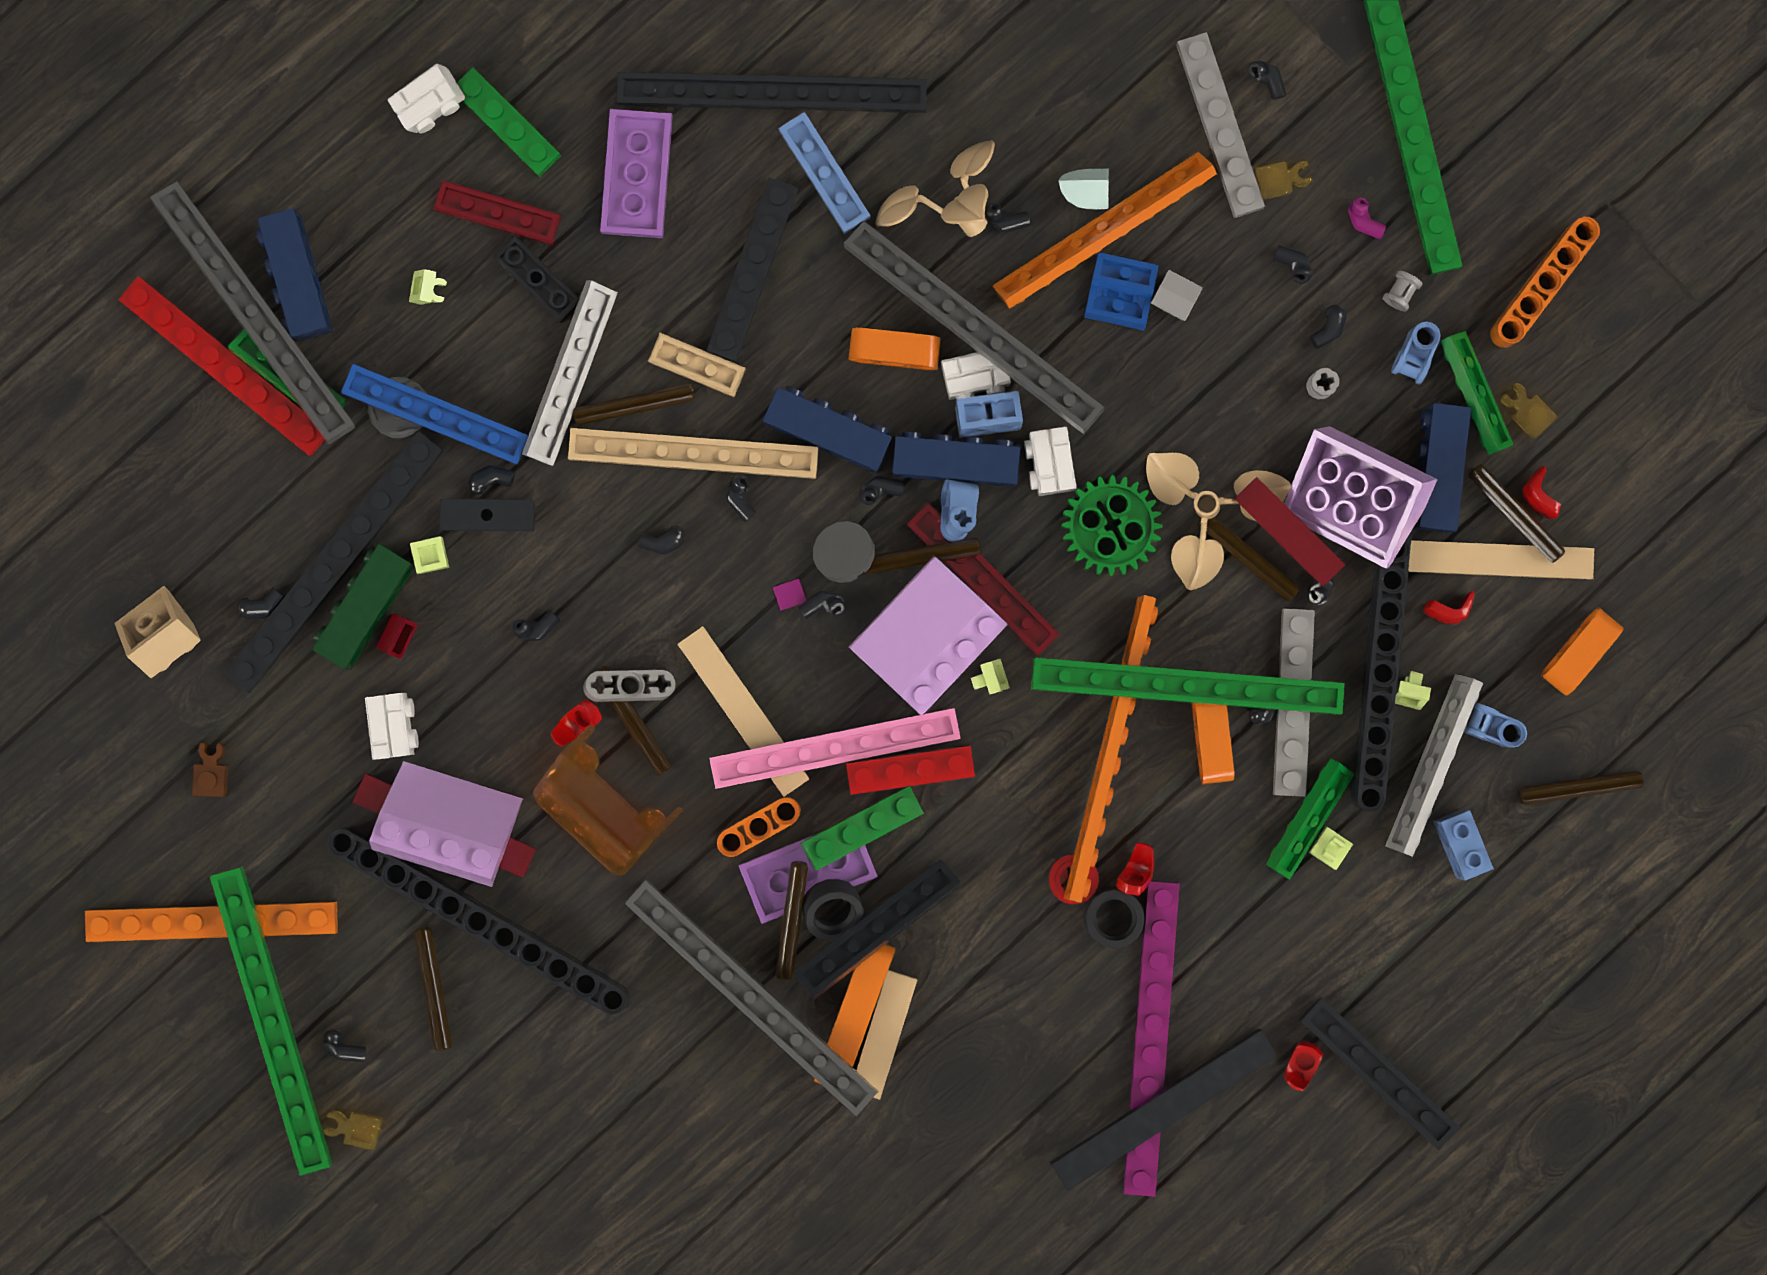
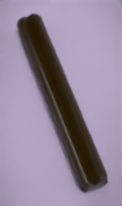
M686 384L576 407L573 409V416L575 422L581 425L691 402L695 400V394L692 385Z
M1479 464L1469 473V478L1551 563L1556 562L1564 555L1565 549L1483 464Z
M1215 517L1208 519L1206 534L1218 541L1224 549L1287 601H1291L1298 594L1300 589L1297 585ZM1200 518V519L1198 520V522H1197V526H1198L1200 529H1201V519H1202V518Z
M971 538L875 555L871 567L862 574L927 564L933 556L939 561L976 556L981 553L980 542L978 538Z
M603 666V667L599 668V669L596 670V671H610V670H609L608 667ZM612 678L613 682L611 685H603L600 683V679H596L601 690L613 688L612 694H616L614 689L615 678ZM609 701L655 773L662 775L671 768L670 762L631 702Z
M1634 771L1519 789L1521 804L1529 805L1638 789L1644 786V780L1641 772Z
M793 861L790 866L775 972L776 977L781 980H790L793 977L808 873L807 863L803 861Z
M429 927L420 928L414 931L433 1045L436 1051H443L452 1047L433 934L432 929Z

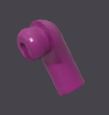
M1358 197L1354 199L1348 209L1353 227L1359 232L1381 239L1386 225L1370 218L1368 212L1369 203L1365 198Z

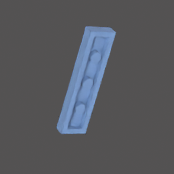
M805 112L778 128L844 234L871 218Z

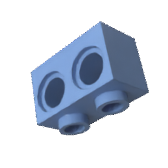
M1019 391L956 399L955 411L959 438L1021 430L1023 418Z
M1460 809L1433 820L1457 879L1465 881L1494 869L1470 810Z

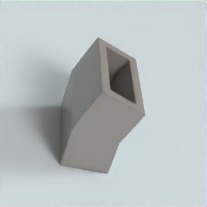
M1168 270L1150 304L1182 321H1186L1203 287Z

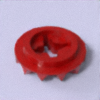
M1074 854L1066 855L1052 865L1048 877L1049 885L1053 894L1062 902L1080 904L1079 902L1063 899L1067 885L1061 886V884L1069 878L1067 867L1071 870ZM1090 866L1087 879H1091V886L1088 896L1086 898L1083 897L1081 903L1089 900L1097 890L1099 876L1095 866Z

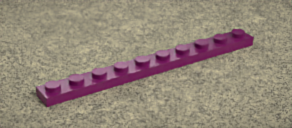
M1151 881L1146 891L1129 1111L1164 1089L1179 883ZM1160 1132L1126 1154L1124 1194L1156 1196Z

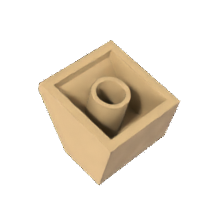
M165 586L161 587L114 623L127 657L150 678L166 670L173 661L184 653L191 651L201 641L194 623Z

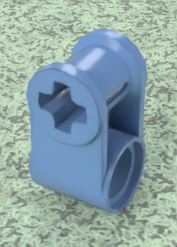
M1422 322L1410 329L1393 363L1391 373L1397 374L1399 372L1415 379V383L1419 385L1423 382L1440 341V330L1435 324ZM1419 330H1425L1430 335L1428 345H1422L1417 340V332Z
M946 479L941 492L942 513L940 529L943 537L950 542L963 540L967 533L976 525L979 487L977 484Z
M1476 702L1467 727L1464 730V733L1506 748L1520 746L1527 737V730L1522 722ZM1507 725L1513 726L1516 730V738L1512 742L1506 741L1503 737V730Z

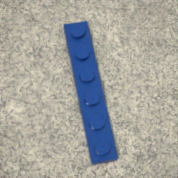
M352 364L341 391L344 395L517 465L529 436L355 364Z

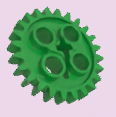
M1111 475L1108 484H1105L1100 476L1097 478L1096 487L1087 481L1085 483L1086 493L1080 489L1075 491L1079 498L1078 501L1074 499L1067 501L1073 510H1065L1062 513L1070 519L1069 522L1061 524V528L1069 529V533L1063 536L1062 540L1072 541L1073 544L1067 549V552L1077 550L1078 555L1074 560L1075 562L1083 558L1087 560L1085 570L1089 569L1092 565H1096V575H1099L1103 568H1107L1109 577L1113 576L1115 568H1118L1120 573L1125 575L1126 565H1129L1135 571L1138 569L1137 559L1143 563L1148 562L1147 556L1144 554L1145 551L1155 553L1156 549L1150 543L1151 541L1157 542L1161 540V537L1154 534V530L1163 527L1162 524L1154 523V519L1160 516L1161 512L1151 511V507L1155 505L1156 500L1147 502L1145 497L1149 491L1145 490L1139 494L1137 492L1138 482L1128 487L1127 477H1124L1120 484H1116L1114 475ZM1113 497L1122 498L1125 502L1124 512H1113L1109 506L1110 499ZM1097 502L1103 504L1111 522H1118L1119 526L1116 527V532L1125 543L1126 550L1120 548L1112 530L1106 531L1104 529V526L1107 525V520L1098 509ZM1086 512L1095 513L1099 520L1097 527H1086L1082 521L1083 514ZM1135 524L1140 528L1141 534L1139 539L1130 540L1125 535L1126 525ZM1108 539L1113 543L1114 550L1111 555H1103L1098 551L1099 540Z

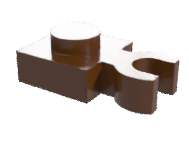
M200 743L198 751L203 759V764H194L192 796L227 797L228 766L219 765L220 759L225 754V745L217 744L216 753L210 755L208 753V743Z

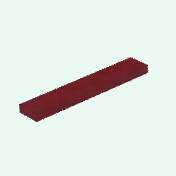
M930 503L907 523V526L927 546L950 542L941 533V514ZM981 554L943 561L1008 624L1007 626L1036 656H1039L1060 635Z
M365 774L353 803L379 814L392 784L370 774ZM509 837L499 867L523 878L527 873L537 848Z

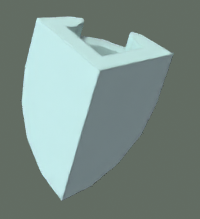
M1109 168L1076 170L1060 177V189L1068 202L1079 208L1108 209Z

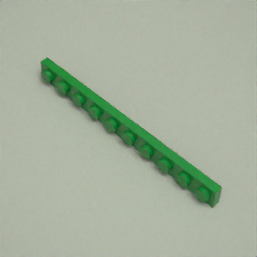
M1363 0L1429 274L1431 276L1460 269L1463 266L1399 1Z
M1033 658L1031 690L1335 715L1343 714L1344 683Z
M241 866L210 876V880L299 1175L329 1168L333 1163L244 867Z

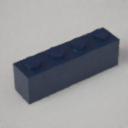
M294 208L257 218L260 228L256 229V234L260 245L266 247L268 258H265L264 262L268 274L274 276L277 287L273 288V294L277 305H282L285 317L281 318L284 329L297 342L334 332L301 214Z
M786 386L785 390L777 388L763 419L764 425L876 474L878 473L892 441V436L887 435L889 431L887 428L872 423L870 427L859 422V416L843 410L842 415L830 410L831 404L815 398L814 402L802 398L804 393L793 387Z
M1433 403L1427 407V411L1423 410L1420 428L1424 429V438L1418 444L1417 460H1421L1420 471L1436 478L1437 482L1424 511L1413 529L1441 533H1453L1458 529L1471 407Z
M902 432V437L896 436L893 477L939 481L950 479L974 484L1016 487L1020 447L1013 446L1014 442L1009 440H995V445L982 444L983 439L975 437H964V442L952 441V436L936 434L933 435V439H923L920 433Z

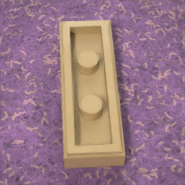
M659 333L648 360L651 364L732 397H735L746 371L745 367L662 333Z

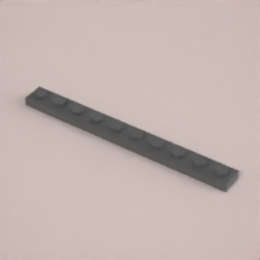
M176 181L151 196V201L328 445L355 428L354 423Z
M865 221L844 242L846 250L1084 434L1103 413L1104 406Z
M645 880L625 904L855 1116H858L879 1092L649 880Z

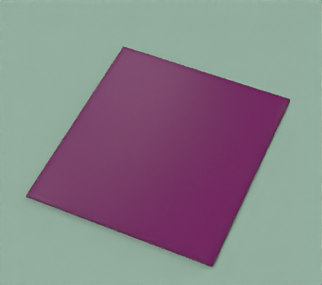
M799 579L773 587L780 611L806 601Z

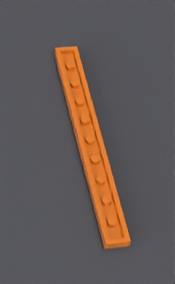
M1147 595L1138 597L1121 665L1140 666L1142 654H1147L1151 642V637L1147 636L1149 626L1155 623L1158 614V607L1154 606L1156 598ZM1113 696L1063 899L1081 903L1082 898L1088 896L1091 886V879H1087L1090 866H1095L1098 858V849L1095 848L1097 837H1101L1105 829L1106 818H1102L1105 805H1110L1113 797V788L1110 787L1112 776H1116L1120 768L1121 758L1117 756L1120 745L1125 744L1128 736V727H1125L1127 715H1132L1136 698Z

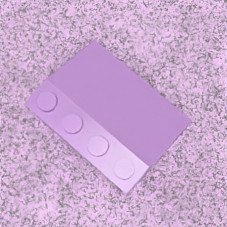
M1329 426L1314 429L1284 504L1309 529L1387 569L1424 511L1437 479Z
M933 556L853 641L849 648L922 716L1008 624L941 561Z
M403 761L369 840L371 849L492 887L523 798Z

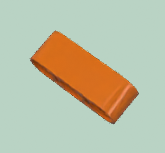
M852 328L848 360L867 364L937 370L941 338L924 334Z
M1596 608L1549 662L1541 676L1565 696L1569 695L1616 641L1624 627L1601 608Z
M1192 703L1201 783L1211 784L1234 781V764L1227 706Z
M791 797L780 798L725 829L717 839L718 850L727 857H734L796 822L800 816L801 808L799 803ZM781 803L792 804L795 809V815L792 819L784 820L780 818L778 807ZM762 818L766 821L768 829L764 835H756L752 832L751 822L753 819ZM730 833L737 835L740 839V846L734 851L728 850L723 843L724 837Z

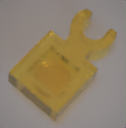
M1286 161L1255 168L1254 174L1262 199L1266 200L1291 194L1293 191L1291 184H1295L1298 187L1308 186L1313 181L1312 177L1303 179L1298 175L1299 170L1306 169L1309 166L1308 162H1298L1289 170L1287 169Z
M1516 383L1512 388L1517 392V399L1512 400L1507 394L1501 396L1500 399L1505 406L1514 407L1517 410L1511 418L1532 439H1535L1558 416L1537 394L1529 400L1526 397L1527 393L1524 386Z
M339 1111L328 1113L327 1117L337 1120L338 1127L336 1129L326 1127L323 1132L325 1135L333 1137L341 1133L345 1134L343 1144L373 1151L377 1148L384 1118L356 1111L350 1113L349 1119H346L345 1115Z

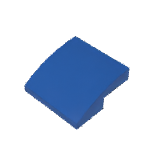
M1098 252L1084 318L1145 330L1159 265Z

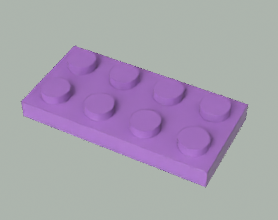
M610 109L601 234L663 238L672 113Z
M807 837L739 865L761 923L763 924L784 915L790 866L793 861L807 863L808 873L805 894L816 883L826 879H840L849 882L852 886H856L878 877L866 846L864 845L825 867L813 871L800 845L801 842L810 838Z

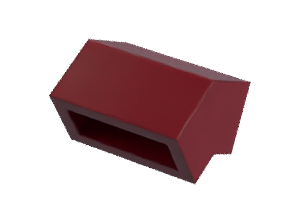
M392 613L376 648L386 654L402 659L418 624L397 613Z

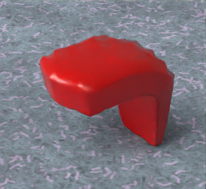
M1541 466L1522 488V498L1530 509L1542 517L1556 519L1559 515L1561 503L1556 502L1542 490L1541 484L1547 468Z
M1469 592L1458 609L1447 607L1436 600H1429L1422 611L1428 617L1439 622L1458 624L1469 616L1475 592Z
M589 700L581 701L569 710L550 733L553 741L560 747H563L581 737L602 720L600 711Z
M1137 843L1125 869L1118 876L1116 887L1125 894L1138 896L1144 892L1151 882L1154 872V849L1150 845Z
M1299 1042L1284 1071L1285 1081L1295 1090L1304 1091L1322 1060L1323 1053L1315 1044Z

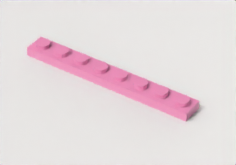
M953 708L709 759L715 789L961 738L955 709Z

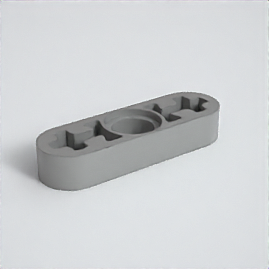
M665 670L596 671L585 680L583 689L585 695L595 702L664 700L673 693L676 683L673 675ZM643 677L647 678L646 684H653L658 678H661L662 683H667L668 687L662 693L659 692L658 687H648L646 689L647 694H644L645 682ZM612 678H616L614 685L616 694H612L613 688H605L601 694H597V689L591 688L596 679H600V683L603 685H611L613 682ZM624 678H633L637 682L638 690L636 693L627 694L623 691L621 682Z

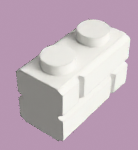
M436 64L388 98V102L394 112L397 113L399 120L406 130L421 134L432 129L435 126L434 120L441 115L448 116L456 112L460 107L458 103L464 100L465 96L456 84L449 69Z
M979 352L941 361L949 400L975 397L974 394L986 392L987 395L1005 393L1004 387L1010 386V377Z
M1067 427L1030 432L1029 440L1024 441L1026 458L1032 459L1034 471H1029L1031 490L1037 489L1038 496L1075 491L1076 482Z
M407 693L366 697L365 705L372 759L415 755L414 748H418L419 741L416 729L411 730L410 717L415 715L412 698L407 699Z

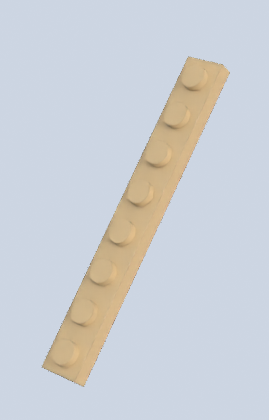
M571 428L568 459L574 461L816 479L819 448L813 446Z

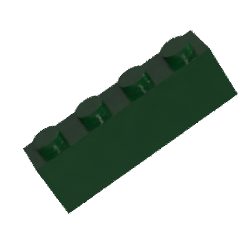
M378 544L376 548L372 547L367 552L363 563L366 564L360 574L356 573L347 585L348 594L343 601H337L330 612L332 616L331 621L327 627L322 626L313 640L316 643L312 649L313 651L344 670H351L415 568L414 563L381 544Z

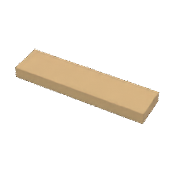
M888 970L856 1069L861 1076L879 1091L873 1097L879 1100L917 983L916 978Z

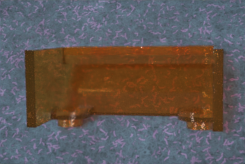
M591 724L559 754L534 788L533 796L540 807L611 873L617 876H624L682 813L683 809L678 806L667 818H665L662 812L652 808H645L638 813L595 772L599 766L598 755L592 747L585 744L596 729Z

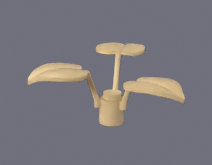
M994 141L977 143L965 149L955 158L951 165L950 173L954 178L961 177L964 190L953 201L948 203L944 209L923 195H918L919 189L916 186H906L895 191L886 199L877 214L875 226L877 228L879 226H892L904 221L913 213L917 203L922 202L940 213L946 223L959 224L967 236L973 237L982 232L987 225L985 206L988 198V189L983 184L969 187L968 178L969 176L979 174L987 166L994 151Z
M1150 453L1147 458L1146 473L1149 486L1156 498L1165 504L1177 505L1186 494L1195 499V511L1202 518L1200 539L1192 535L1185 536L1175 543L1171 553L1173 568L1188 590L1198 589L1209 583L1218 574L1224 560L1222 545L1216 540H1205L1207 521L1218 514L1220 505L1239 503L1235 499L1223 497L1218 499L1217 495L1211 491H1203L1199 494L1192 492L1190 489L1197 485L1199 471L1196 463L1187 455L1181 453ZM1258 470L1242 474L1234 483V491L1238 495L1257 476L1282 502H1284L1291 488L1290 482L1285 478L1272 472ZM1240 505L1242 514H1243L1245 517H1247L1248 519L1253 520V521H1256V520Z

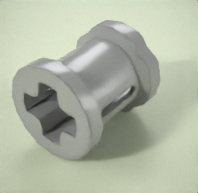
M1398 271L1395 275L1397 278L1390 292L1385 293L1382 299L1391 307L1406 312L1409 309L1408 302L1415 290L1420 289L1423 284L1415 276L1404 271Z
M1329 368L1317 370L1308 378L1306 383L1309 395L1318 400L1329 397L1339 386V377L1336 372ZM1320 379L1329 383L1325 390L1323 386L1318 387L1316 384Z

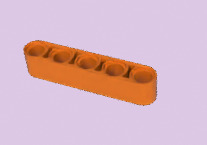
M1579 218L1564 230L1493 325L1490 337L1496 346L1500 348L1510 347L1526 335L1597 240L1600 228L1593 218ZM1577 227H1581L1586 231V240H1582L1577 236ZM1558 251L1567 254L1569 258L1568 265L1560 263L1557 257ZM1540 276H1545L1549 279L1551 283L1549 290L1540 286ZM1522 300L1528 301L1531 304V314H1526L1521 310L1520 303ZM1503 325H1508L1513 329V339H1508L1503 335Z
M884 945L854 969L827 1043L852 1067L896 949L889 945Z

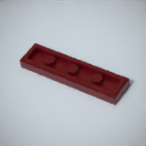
M445 180L441 181L433 208L434 211L551 246H553L562 217L554 212Z
M1257 476L1234 498L1322 586L1327 584L1345 566Z

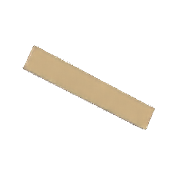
M1411 541L1408 572L1592 580L1594 573V548L1563 547L1565 549L1564 555L1556 562L1551 563L1535 546Z
M703 626L678 643L680 649L750 749L784 743ZM805 771L771 777L783 797H785L808 781L809 777Z

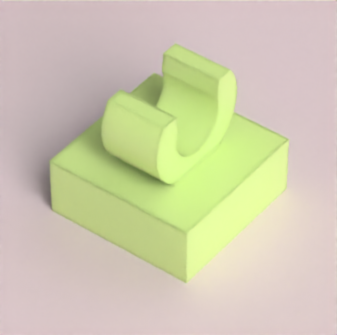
M426 269L414 271L409 302L421 305L444 301V297L435 295L433 289L435 285L446 286L447 282L444 279L436 278V272Z
M439 536L410 543L417 574L449 568L443 537Z
M1001 659L981 664L983 674L971 678L974 690L987 686L989 694L1010 688Z
M1410 671L1409 677L1406 676L1404 681H1400L1397 684L1395 704L1417 710L1422 709L1428 702L1431 688L1421 686L1423 674Z
M1325 826L1310 848L1309 853L1334 870H1337L1353 844Z

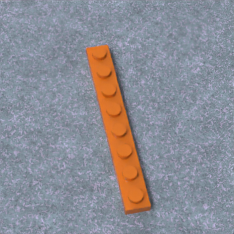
M1199 152L1195 153L992 285L996 295L1009 309L1023 302L1027 297L1049 285L1059 276L1074 269L1082 261L1100 252L1104 247L1119 237L1126 235L1130 230L1152 218L1170 204L1177 202L1182 196L1196 187L1203 185L1217 174L1213 164Z
M337 902L255 904L264 936L338 933ZM219 906L85 911L86 942L228 937Z

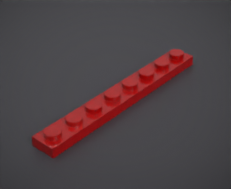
M137 276L118 299L307 455L312 457L325 441L312 421L298 405L233 354L227 347L141 277Z

